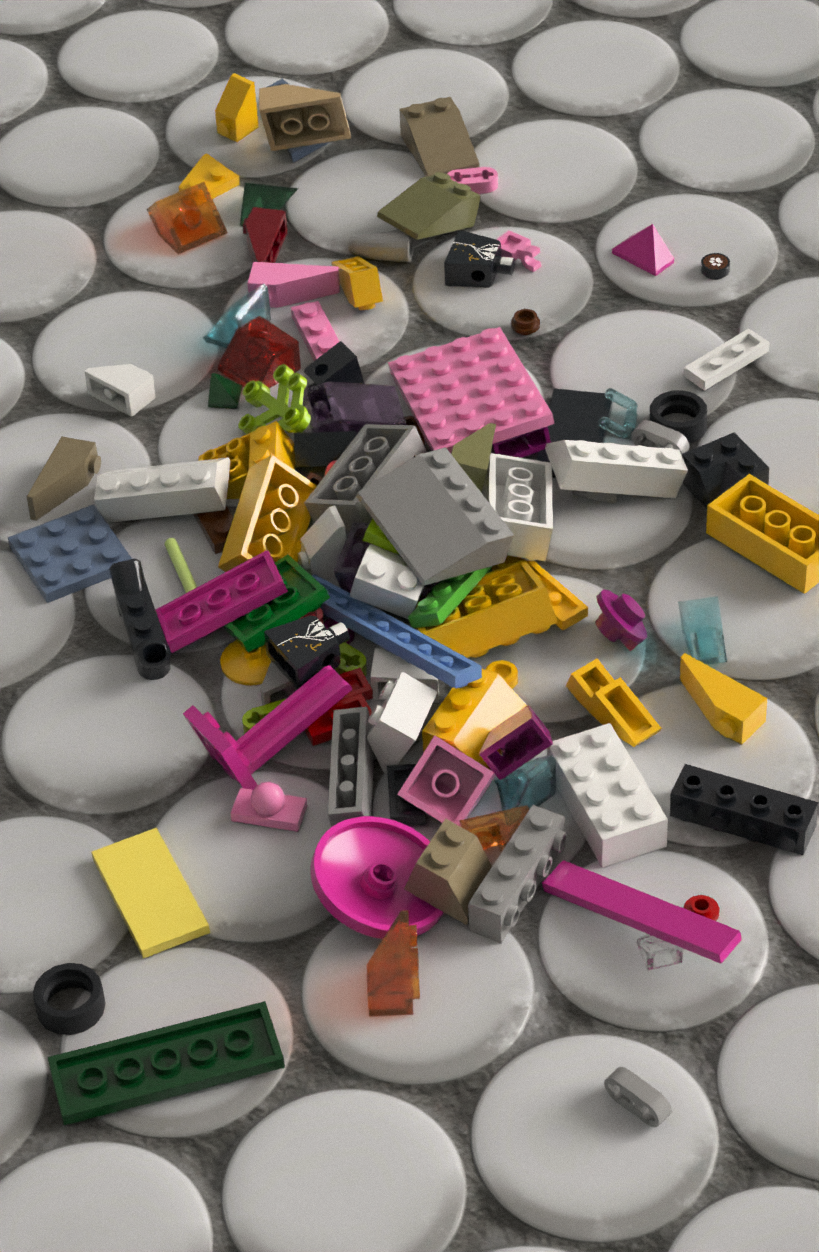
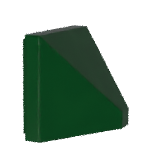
M212 373L208 407L238 409L243 390L242 385L217 373Z

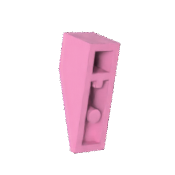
M253 262L247 283L249 305L279 308L340 293L339 267Z

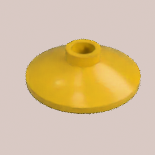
M236 640L224 649L220 658L222 672L228 679L241 685L250 686L263 683L271 663L270 658L266 655L265 645L248 653Z

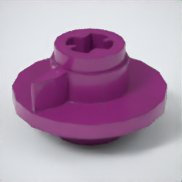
M604 589L596 596L602 613L595 621V624L608 640L616 642L619 639L629 651H632L648 637L642 623L645 613L632 597L625 593L617 596L611 591Z

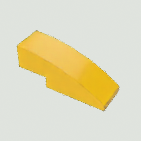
M598 659L571 673L566 684L568 690L602 725L610 723L621 740L636 747L661 731L660 725L622 678L614 680Z

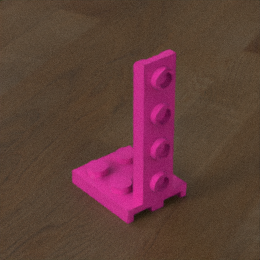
M325 666L237 741L227 731L222 733L219 730L220 725L208 711L202 715L192 705L183 715L208 754L219 762L224 771L232 779H235L242 788L254 790L257 783L251 774L352 690V687L331 666Z

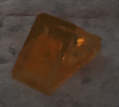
M528 805L460 820V827L476 835L484 850L498 846L500 852H502L528 813L529 808Z

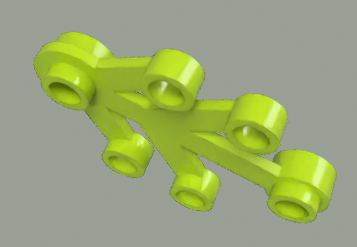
M285 364L278 366L273 374V378L279 382L277 399L270 395V388L261 381H249L243 389L245 400L256 408L264 405L269 410L256 417H253L251 414H245L240 419L238 428L248 434L282 417L277 422L286 432L302 433L305 431L311 420L307 408L302 405L307 379L299 373H294ZM291 390L293 391L291 407H288L289 391Z

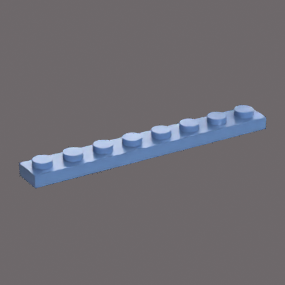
M316 574L312 575L325 587L330 596L320 607L324 616L338 623L342 622L346 628L360 634L365 639L374 642L386 651H390L455 689L465 687L468 683L482 678L481 665L376 607L349 597L350 593Z

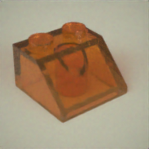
M205 182L156 201L146 209L158 235L177 254H181L228 233Z

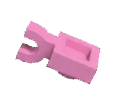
M510 230L496 239L501 242V256L514 258L515 260L521 259L522 264L532 272L541 267V262L534 259L540 253V248L531 245L530 239Z

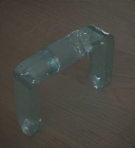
M609 388L605 392V397L627 409L623 426L607 417L599 419V426L622 439H626L635 429L638 405L633 399Z

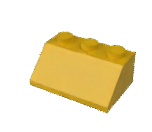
M482 669V678L470 682L462 688L455 689L452 687L422 730L423 753L433 737L437 736L491 770L479 755L489 732L527 705L499 674ZM499 748L497 752L502 755V751Z

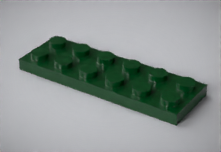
M266 1001L47 1057L64 1125L285 1068L284 1057Z

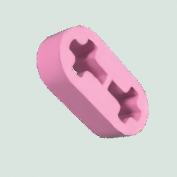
M490 167L456 169L447 173L452 180L468 185L477 194L490 193L498 188V173Z

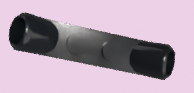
M134 558L113 563L109 571L115 592L116 604L127 631L138 673L141 677L148 680L161 679L170 671L169 659L171 651L157 617L145 581L141 561Z

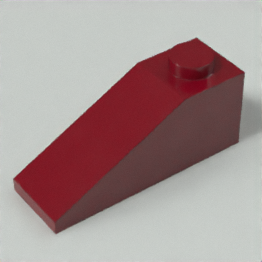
M253 207L249 217L244 219L243 234L247 235V245L252 262L275 263L287 236L285 210Z

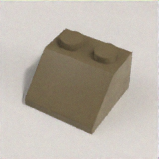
M445 818L416 862L404 890L467 925L469 922L468 903L492 868V865L477 836Z

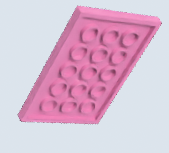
M500 327L485 329L479 334L467 338H457L451 343L432 346L423 352L404 355L397 358V360L388 362L390 373L431 451L446 447L451 453L454 444L489 423L496 424L493 444L555 424L551 410Z

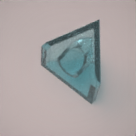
M553 755L531 759L502 780H499L498 777L494 780L498 787L507 831L526 816L532 805L539 807L556 794V760Z

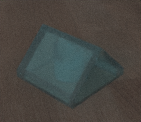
M263 283L233 303L203 339L207 343L243 353L271 320L269 293L266 284Z

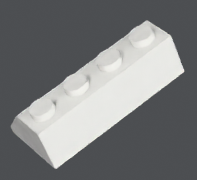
M561 440L547 443L545 447L559 487L563 490L676 498L688 471L680 450L672 448L596 443L584 440Z
M227 457L109 471L97 476L94 501L107 523L222 511L226 508L231 461Z

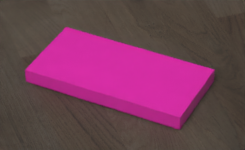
M267 550L157 608L155 611L165 640L170 647V651L174 653L283 595L288 590L271 554Z

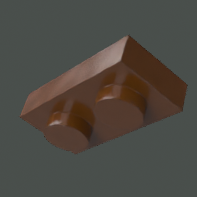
M226 506L225 510L194 513L193 515L214 553L223 552L233 521V516L228 507Z

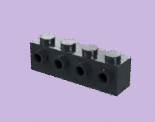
M685 764L671 791L670 816L685 822L709 827L719 832L746 838L749 841L780 848L783 851L804 855L817 826L819 802Z

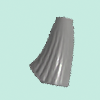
M399 229L384 233L351 236L349 239V253L374 260L410 263L414 253V247L410 245L413 237Z

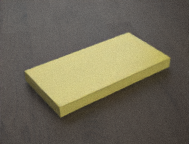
M157 827L91 852L92 859L143 959L210 933L209 924Z

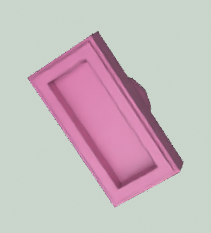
M273 782L261 783L254 790L240 788L231 811V821L299 832L307 809V798L284 795L280 786Z

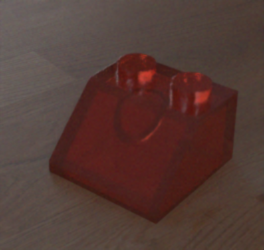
M259 315L236 330L217 365L218 370L242 385V387H245L249 381L254 380L261 381L271 388L279 383L273 378V374L278 366L285 364L294 373L301 369L299 341Z

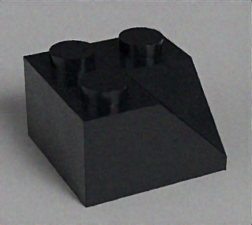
M735 432L682 454L688 469L683 484L706 509L708 504L748 474L769 484L770 468Z

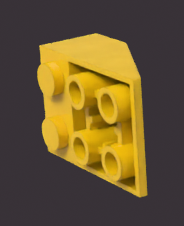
M275 421L266 426H261L240 438H234L220 447L207 450L199 456L198 461L229 457L231 463L227 499H240L249 468L270 455L275 456L295 470L294 442L280 424Z

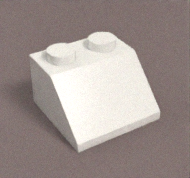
M370 544L355 576L349 597L408 619V616L416 608L424 586L400 555Z
M401 672L394 683L390 680L386 683L379 696L383 700L382 706L377 704L368 719V723L372 724V727L368 733L367 740L383 772L386 774L387 766L398 765L416 741L437 695V691L404 672Z

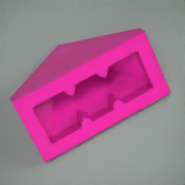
M653 224L630 235L612 248V254L654 276H657L674 263L673 255Z

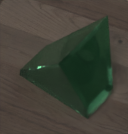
M245 183L240 226L243 227V221L249 217L253 207L280 210L299 188Z

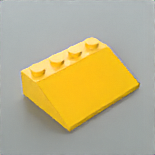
M523 559L485 574L441 625L414 629L466 658H477L487 654L489 649L493 647L514 644L519 641L520 637L529 633L539 634L545 632L550 628V625L558 623L546 586L526 560Z

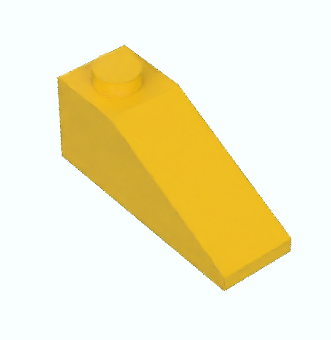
M359 256L331 262L332 266L339 267L340 285L349 304L355 308L358 307L359 310H369L376 307L375 303L383 302L376 266Z
M686 653L681 656L680 681L714 730L742 745L766 722L767 698Z

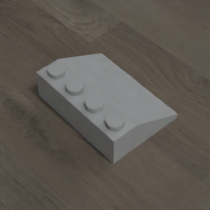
M446 447L415 456L358 491L356 496L423 586L504 563L514 537L512 531Z

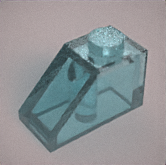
M718 596L679 601L682 632L690 656L706 665L727 662Z

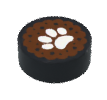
M720 253L707 254L701 260V272L704 276L711 279L723 278L730 272V260L727 256Z

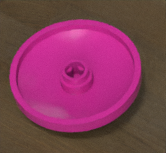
M361 816L337 823L327 830L319 840L310 865L313 888L323 906L347 927L374 938L403 940L427 932L438 923L444 913L404 890L416 862L430 843L426 837L413 828L387 818Z

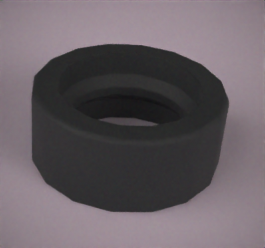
M684 390L668 391L660 394L652 401L649 421L678 431L687 438L690 444L703 437L707 430V405L695 393ZM672 413H683L692 416L693 419L686 422H672L663 417Z
M65 963L52 967L40 976L33 990L38 1020L46 1029L56 1034L73 1035L84 1032L96 1025L103 1016L106 1003L101 979L92 968L83 964ZM71 987L82 988L91 994V997L85 1004L75 1009L57 1010L48 1005L49 999L62 989Z

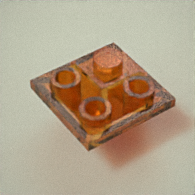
M408 910L400 911L367 963L369 1017L413 1015V1000L420 999L418 948H411L418 947L417 925H409Z

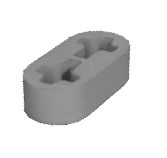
M649 420L642 421L631 434L632 441L636 446L672 448L680 450L681 455L689 451L690 448L689 442L683 434Z
M618 1067L605 1079L604 1085L608 1094L647 1125L658 1127L671 1115L672 1109L665 1096L627 1068Z

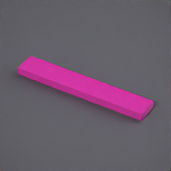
M564 860L542 882L544 892L720 964L742 940L741 933L737 929Z

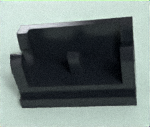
M356 430L294 432L295 467L328 466L330 462L338 460L356 437Z

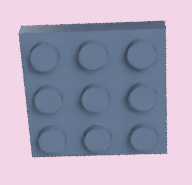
M94 504L8 537L9 547L47 603L110 579L109 568L113 563L132 559Z

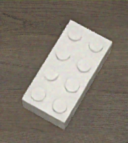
M491 453L483 485V496L514 534L507 555L521 557L527 561H546L553 531L551 463Z
M610 723L553 741V745L547 748V772L602 868L667 847L668 818Z

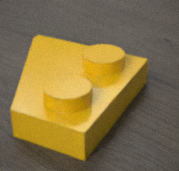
M206 153L179 185V195L197 208L240 185L239 176Z

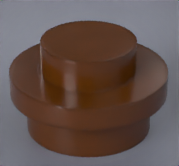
M521 309L515 312L511 320V328L518 334L530 335L539 330L540 319L535 311Z

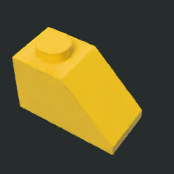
M235 73L230 76L215 109L218 134L239 142L259 127L255 83Z

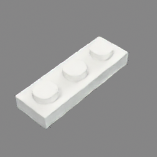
M748 328L685 366L684 377L705 391L769 352L770 342Z

